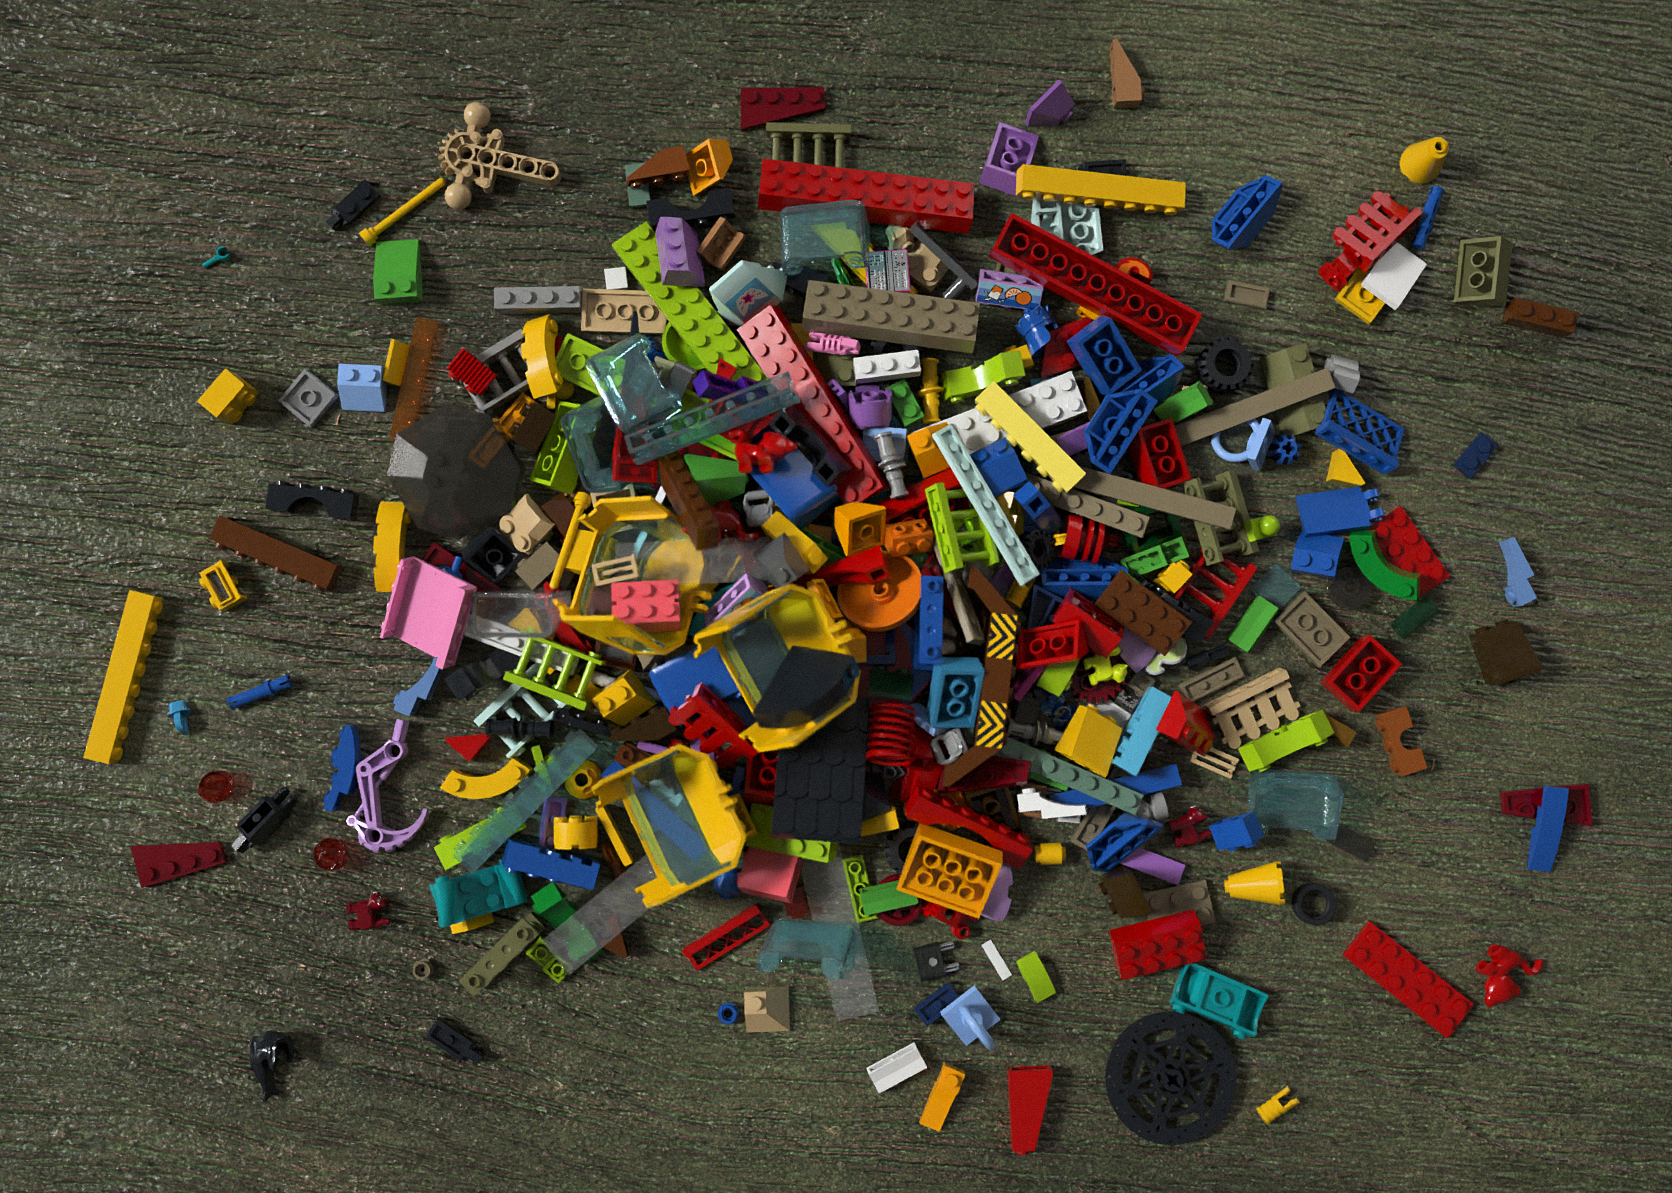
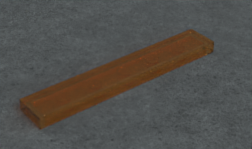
M416 316L389 437L390 441L412 445L439 324L436 320Z

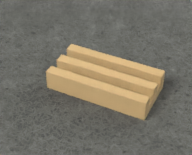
M636 555L591 564L595 585L601 586L640 577ZM631 561L629 566L598 572L600 567ZM633 570V574L601 581L599 578L605 575Z
M1215 748L1210 749V752L1230 760L1231 764H1228L1207 754L1203 757L1193 752L1190 762L1226 778H1232V773L1236 768L1235 765L1239 761L1238 758ZM1197 755L1228 768V771H1222L1197 760Z

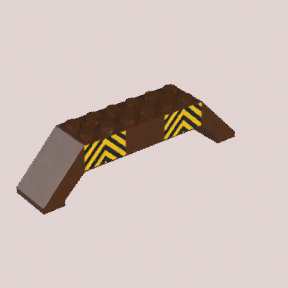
M970 566L966 588L968 593L973 595L989 617L983 662L985 672L978 704L973 747L954 763L944 765L942 787H949L1001 750L1002 745L1005 746L1007 744L1008 732L1004 731V727L1010 720L1011 710L1007 709V702L1012 701L1013 688L1009 686L1010 680L1013 681L1015 678L1016 666L1012 665V661L1018 654V644H1015V637L1020 635L1021 622H1017V614L976 566Z

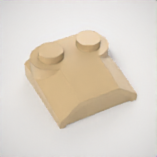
M919 239L914 244L913 249L908 252L910 280L931 294L949 268Z
M525 494L511 512L501 518L499 523L502 533L515 548L528 555L534 553L533 549L543 542L556 525L530 498L529 494Z

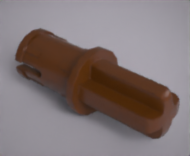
M606 841L602 843L601 849L608 863L606 867H609L615 884L628 880L629 878L612 842Z

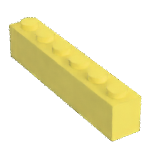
M994 381L975 399L977 404L975 406L976 410L982 416L987 414L992 419L991 425L997 431L1002 429L1008 435L1006 440L1013 447L1018 445L1023 450L1021 455L1028 462L1033 460L1038 465L1037 471L1044 478L1048 476L1053 481L1052 486L1059 493L1063 491L1067 494L1085 477L1086 473Z

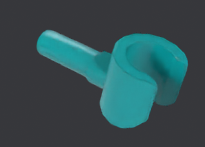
M225 246L218 247L216 250L217 255L204 262L202 266L207 268L220 260L228 262L231 258L230 254L221 256L223 252L227 251V248Z

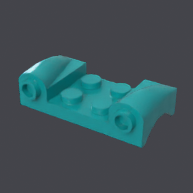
M500 859L499 864L450 879L448 875L436 878V883L429 884V888L436 904L439 926L441 928L474 917L528 902L520 871L519 874L506 871V867L501 864L502 859Z
M1191 963L1181 966L1169 1004L1173 1006L1172 1010L1185 1014V1011H1193L1230 1027V1030L1233 1031V1036L1246 1040V1037H1255L1257 1034L1259 1015L1268 999V994L1200 965Z

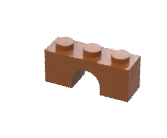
M1398 706L1375 714L1377 718L1375 724L1378 731L1382 733L1384 739L1382 740L1384 750L1389 753L1391 759L1389 765L1392 772L1397 776H1405L1427 769L1421 747L1406 749L1400 742L1402 732L1413 727L1407 706Z

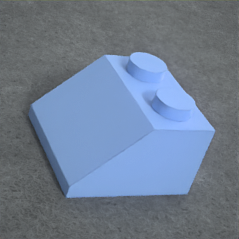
M339 364L337 386L342 410L386 412L387 383L382 380L385 369L383 366Z

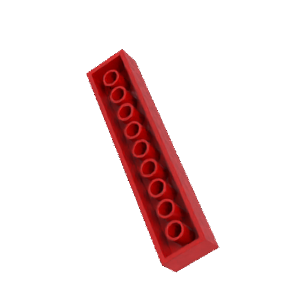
M763 158L757 209L911 227L917 221L925 229L968 234L973 220L974 183Z
M1012 212L988 256L1099 316L1111 317L1114 324L1176 357L1184 352L1203 315Z
M769 305L738 328L737 331L761 370L770 380L769 383L774 391L793 402L792 406H795L852 467L842 481L835 484L838 488L836 492L844 505L851 502L866 504L888 489L889 483L885 476L877 468V463L781 308Z

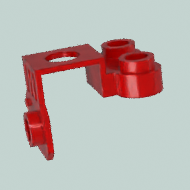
M1355 233L1352 234L1361 241V237ZM1342 246L1344 251L1332 263L1326 262L1318 269L1319 275L1334 290L1343 288L1347 284V277L1362 263L1360 258L1354 259V254L1344 246Z
M925 900V904L922 907L923 915L926 917L932 915L934 918L950 925L951 933L960 940L966 939L970 935V927L967 924L968 920L977 919L958 911H954L951 918L946 919L945 912L948 908Z

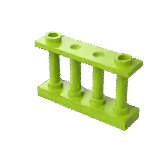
M943 482L935 483L926 488V497L944 573H952L963 568L964 562L982 560L984 568L999 563L995 542L964 489L946 491ZM968 498L969 510L950 511L948 499ZM972 518L974 531L955 532L953 520ZM977 539L979 552L960 553L958 541Z
M533 628L521 630L520 635L528 637L517 668H514L513 671H506L503 680L581 710H588L591 701L586 699L585 693L596 664H606V660L601 659L602 655L590 651L588 654L541 636L542 632ZM538 641L548 645L537 676H534L532 679L525 676V669L535 642ZM557 648L567 652L568 655L557 684L551 686L545 684V677ZM578 656L588 660L577 692L571 694L566 692L567 688L565 685L575 658Z

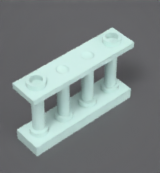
M535 662L526 671L525 676L533 679L534 676H537L541 664ZM545 678V680H546V683H545V684L551 685V684L548 682V680ZM513 683L473 721L479 727H484L487 719L492 718L496 720L495 715L501 710L506 712L512 719L517 718L520 721L521 715L512 706L513 703L511 702L516 696L522 697L544 722H547L549 719L551 720L554 710L549 714L527 691V688ZM553 699L559 705V708H566L569 711L573 707ZM498 735L511 749L506 754L508 759L514 756L516 758L521 756L526 751L524 747L534 738L526 736L521 742L517 743L512 737Z

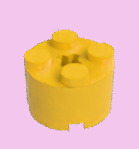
M569 815L568 820L565 816L554 817V848H596L598 842L597 816H584L585 819H582V815Z

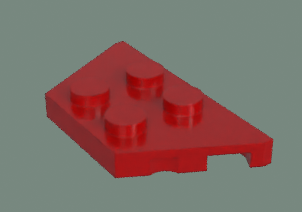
M1089 317L1061 325L1057 329L1048 330L1050 341L1043 349L1042 368L1039 371L1040 378L1080 365L1066 341L1092 322Z

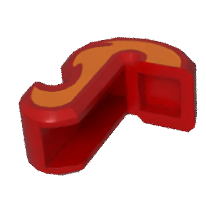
M1134 257L1124 258L1115 266V268L1149 285L1152 281V270L1141 259Z

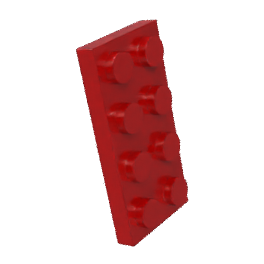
M1401 506L1392 510L1385 517H1382L1381 522L1373 523L1369 529H1365L1376 530L1379 548L1389 563L1408 572L1420 573L1419 597L1450 577Z

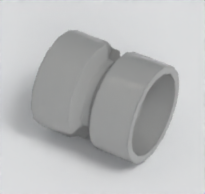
M1162 792L1148 794L1147 798L1143 796L1136 815L1154 819L1155 821L1168 819V809Z

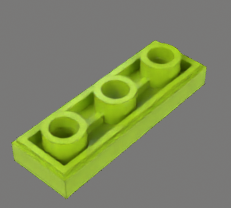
M863 854L843 858L842 862L856 922L860 923L877 919V913L864 915L860 892L856 891L858 885H862L864 888L870 887Z

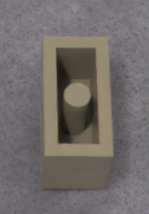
M542 542L533 549V555L529 558L525 557L517 564L519 568L515 572L534 591H537L553 576L560 555L548 542L544 544Z

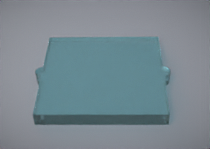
M1275 563L1249 590L1256 596L1263 597L1280 610L1299 591L1301 586L1290 577V573H1286Z

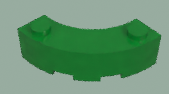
M1376 530L1352 531L1350 534L1352 554L1358 567L1367 579L1381 590L1393 596L1417 600L1420 596V573L1408 572L1389 563L1379 548Z
M551 882L531 896L535 903L532 905L538 916L542 915L558 932L569 949L568 955L573 962L577 961L584 966L604 953L605 950L597 944L599 939L593 929H590L585 921H581L584 916L574 903L572 904L569 899H564L567 896L566 893L556 883Z

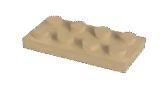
M583 289L582 332L630 334L632 315L636 311L638 314L639 334L662 335L667 325V318L646 291Z

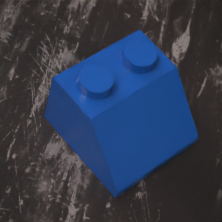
M1006 438L970 454L994 497L1000 496L1028 482L1020 461Z
M1300 531L1294 549L1291 571L1297 574L1336 580L1345 538L1331 535L1305 537L1304 532Z

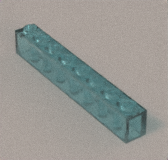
M788 371L627 434L624 437L631 457L637 465H640L801 401Z
M573 729L564 738L567 742L562 747L557 745L549 753L551 758L546 763L542 760L533 769L536 773L530 779L526 776L517 785L520 789L515 794L510 792L502 800L504 805L499 810L494 808L486 816L488 821L483 826L478 824L470 832L472 837L467 842L462 840L453 849L456 852L453 857L471 874L598 748L581 729L577 732Z

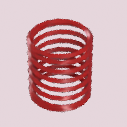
M884 702L873 704L869 708L871 710L869 714L872 718L868 721L872 725L868 728L872 734L867 736L872 742L866 745L871 750L865 753L866 759L872 763L887 766L911 764L914 761L911 756L914 754L912 748L915 744L912 740L915 738L913 732L916 728L913 724L917 721L914 717L917 711L909 705ZM877 707H897V708H903V709L910 710V711H912V713H906V712L899 711V710H894V709H874V708H877ZM875 721H890L901 724H884ZM904 727H911L912 729L907 730ZM874 729H888L900 732H884ZM903 735H910L911 737L907 738L903 737ZM873 737H885V738H893V739H899V740H884V739H877V738H873ZM903 743H909L910 745H909V746H906V745H902V744H903ZM873 745L892 746L897 748H884ZM902 751H908V752H910V753H909V754H904V753H901V752H902ZM902 759H907V760H908V761H902V762L882 761V760H902Z

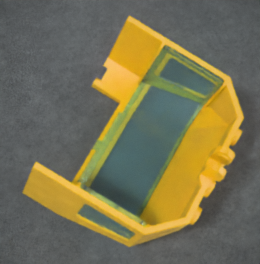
M652 496L600 499L594 504V510L588 515L583 514L578 519L593 530L594 533L571 607H567L558 600H553L554 605L558 607L561 619L583 634L632 655H667L685 643L693 613L708 612L709 608L706 605L696 603L697 599L710 601L712 598L711 593L700 591L707 567L704 550L696 551L688 534L682 531L683 525L679 517ZM636 555L640 577L614 583L678 580L680 586L681 631L644 632L633 624H627L618 617L612 616V584L596 586L591 564ZM631 561L600 567L598 572L629 566ZM633 570L605 575L599 578L601 581L633 574Z
M789 584L766 592L694 635V642L698 645V649L694 651V658L699 657L715 646L748 707L753 712L792 645L851 655L846 642L854 636L852 632L846 633L843 636L840 635L838 630L845 628L847 625L846 621L843 620L835 623L818 593ZM860 672L843 699L821 717L806 724L786 729L760 728L756 722L738 736L743 740L750 739L754 743L753 747L759 752L797 745L856 702Z
M681 744L605 777L592 786L593 794L599 797V801L596 802L597 809L618 799L622 800L657 876L656 879L634 889L637 895L642 893L645 897L642 901L646 908L660 905L735 868L746 840L744 833L746 832V827L742 820H738L735 813L737 811L735 803L738 800L736 797L728 798L726 793L732 787L730 784L726 786L723 779H719L716 772L718 771L716 762L710 759L709 755Z

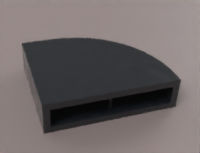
M792 645L752 712L758 726L767 729L792 728L811 722L829 712L843 699L855 679L859 676L860 669L853 655Z

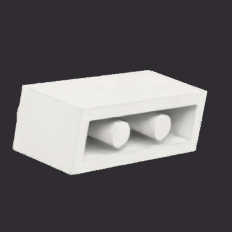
M918 350L853 358L856 384L920 376L921 373Z

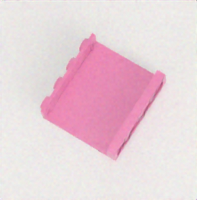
M415 556L401 559L397 567L396 580L392 585L391 598L387 604L385 620L381 626L380 638L395 636L437 657L436 666L442 670L454 666L477 587Z

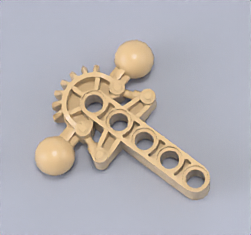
M472 102L464 110V120L468 124L467 132H459L455 128L456 134L452 136L451 133H448L449 140L442 139L445 147H439V151L442 153L438 156L439 160L442 161L440 166L442 169H446L445 174L447 176L456 175L455 183L448 186L445 191L446 203L456 210L468 207L471 202L472 194L467 187L468 182L475 181L477 185L482 187L485 193H491L494 189L493 186L497 175L546 186H556L561 180L559 169L553 162L502 151L505 138L499 129H494L487 136H481L480 129L487 126L490 121L489 108L481 102ZM488 141L485 147H482L484 142ZM472 153L469 159H463L464 154ZM487 157H492L493 160L491 163H484V160ZM507 162H514L511 168H504ZM529 166L535 167V169H534L533 172H531V173H526V172H525V169H526L527 167H529ZM475 170L480 171L481 177L476 176ZM548 171H555L553 177H545Z

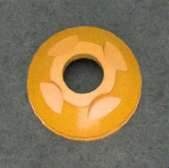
M579 760L572 763L564 775L566 790L572 796L579 799L595 796L592 786L603 779L600 776L602 771L597 764L589 760ZM580 773L585 774L588 778L585 786H579L575 781L576 776Z

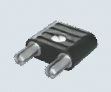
M953 941L941 944L934 942L913 948L921 982L943 977L948 972L960 969L958 962L948 965L943 964L941 951L953 949Z

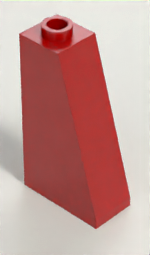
M1050 1065L1007 1067L1010 1142L1012 1151L1019 1155H1026L1030 1153L1029 1151H1035L1053 1076V1069Z

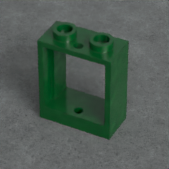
M1127 505L1124 507L1144 515L1157 511L1142 506ZM1163 512L1166 527L1145 534L1144 538H1137L1136 535L1125 532L1123 541L1126 547H1130L1136 554L1182 536L1179 516Z

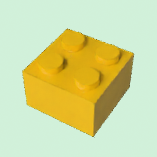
M225 368L197 402L216 418L232 425L239 421L243 415L242 412L256 401V396L259 392L243 378Z

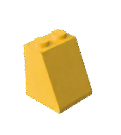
M1079 705L1054 750L1088 771L1106 778L1122 728L1116 725L1117 720L1106 715L1104 718L1099 715L1100 710L1094 706L1088 705V707Z

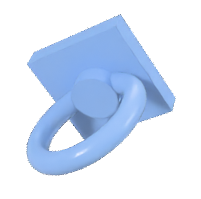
M1262 418L1260 424L1256 419L1245 422L1251 426L1254 432L1249 437L1246 451L1238 454L1229 453L1221 446V432L1211 435L1212 447L1219 457L1230 462L1248 460L1253 470L1261 471L1276 432L1272 421Z
M974 985L940 1011V1013L966 1046L978 1037L986 1048L994 1050L996 1047L995 1042L987 1030L1001 1019Z

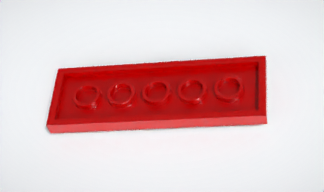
M1367 921L1342 954L1447 1039L1474 1005L1370 921Z

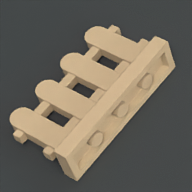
M1279 667L1203 705L1208 714L1215 716L1211 720L1213 724L1218 723L1224 736L1220 738L1223 744L1227 743L1229 747L1236 749L1241 745L1239 736L1246 734L1251 739H1257L1260 736V726L1265 724L1267 728L1275 730L1280 724L1278 717L1284 715L1289 720H1296L1298 718L1299 712L1297 708L1301 706L1298 701H1293L1288 690L1292 686L1290 682H1285V680L1290 678L1287 670ZM1274 695L1281 707L1277 711H1274L1269 700ZM1254 705L1257 706L1262 717L1255 721L1250 707ZM1235 714L1238 715L1243 726L1236 730L1231 716Z

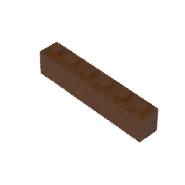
M677 449L656 452L658 461L657 478L696 551L717 548L720 526Z
M220 515L209 537L210 540L216 542L214 546L227 550L229 547L234 549V554L245 559L247 556L255 558L254 563L264 567L267 564L274 566L273 571L282 575H286V572L293 574L292 579L304 584L307 580L313 583V588L323 592L325 589H334L343 568L338 564Z

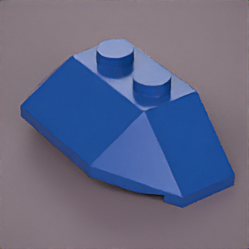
M1264 175L1259 180L1252 181L1238 188L1211 220L1213 242L1229 250L1249 246L1275 214L1283 183Z
M1172 354L1166 355V357L1144 359L1138 363L1142 371L1112 394L1142 389L1157 400L1156 404L1172 394L1185 371V366Z
M1142 389L1107 395L1083 431L1091 463L1106 473L1111 474L1156 405L1157 400Z
M1076 556L1074 560L1058 557L1051 564H1048L1047 568L1041 569L1042 588L1062 599L1065 598L1072 588L1089 601H1097L1121 569L1128 573V569L1103 556H1099L1096 564L1089 563V556L1086 562H1081V556Z
M1129 813L1121 815L1086 845L1092 870L1109 872L1161 830L1163 824Z

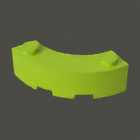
M1020 351L999 353L997 356L984 361V365H980L976 369L973 366L945 371L939 376L940 387L944 388V391H941L943 402L960 403L964 401V398L980 395L993 381L1000 388L1018 384V380L1025 376Z
M1080 659L1046 665V668L1037 678L1036 685L1060 696L1063 690L1067 691L1072 683L1071 676Z
M1322 709L1303 716L1288 725L1286 723L1275 730H1271L1270 733L1253 739L1239 747L1238 750L1249 772L1257 769L1259 772L1269 769L1272 762L1314 743L1316 746L1326 743L1328 741L1327 737L1332 735L1334 731Z
M505 804L495 809L494 815L457 835L452 836L450 833L439 839L441 843L435 846L434 849L445 871L491 846L490 843L493 846L525 829L527 826L516 805L514 804L507 808Z

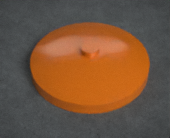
M883 551L887 557L892 576L889 579L873 585L865 583H844L838 585V603L844 616L850 623L866 631H887L904 624L917 612L920 607L922 575L917 565L907 556L891 557L888 551Z

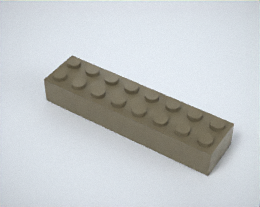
M808 280L802 330L973 353L980 303Z

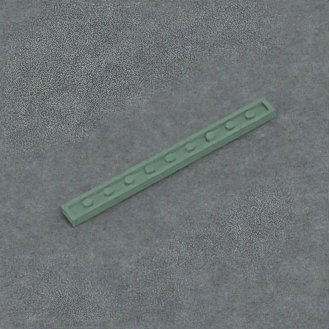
M976 723L974 728H961L971 746L974 743ZM1007 737V744L1005 746L1002 745V749L994 754L997 757L1031 761L1030 771L1133 815H1136L1143 798V794Z

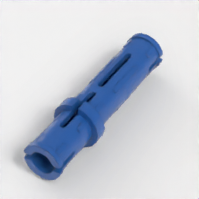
M1432 186L1430 188L1421 219L1415 227L1416 232L1411 243V247L1414 249H1425L1429 233H1432L1433 221L1445 191L1442 187Z
M288 674L273 681L267 680L260 686L227 697V704L237 701L229 706L231 710H235L266 696H275L277 692L293 687V681L283 683L291 679Z

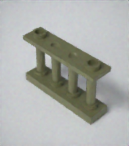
M766 123L767 138L773 140L772 160H781V140L783 138H792L794 140L793 162L802 163V141L804 139H813L815 141L814 165H823V141L825 139H834L836 141L835 167L844 168V142L851 140V124Z
M1235 469L1216 475V481L1201 484L1199 477L1183 483L1186 495L1206 500L1205 492L1219 489L1223 502L1218 503L1236 508L1230 529L1235 543L1220 546L1216 534L1230 530L1194 521L1207 566L1224 561L1223 554L1237 551L1239 557L1259 552L1257 541L1249 542L1245 530L1244 521L1250 520Z
M530 912L509 930L459 982L474 997L481 989H484L547 926L533 912Z

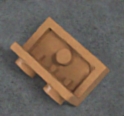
M720 217L696 252L709 265L723 271L741 247L746 236L736 231L726 219Z

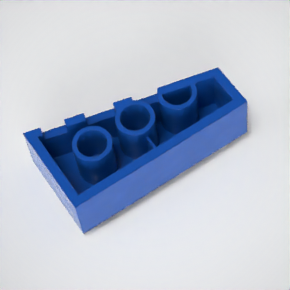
M508 838L501 862L506 867V871L519 874V871L533 878H540L541 876L548 878L552 882H564L574 887H583L591 890L594 889L600 864L591 856Z

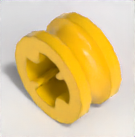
M1067 533L1052 535V538L1055 539L1053 545H1064Z

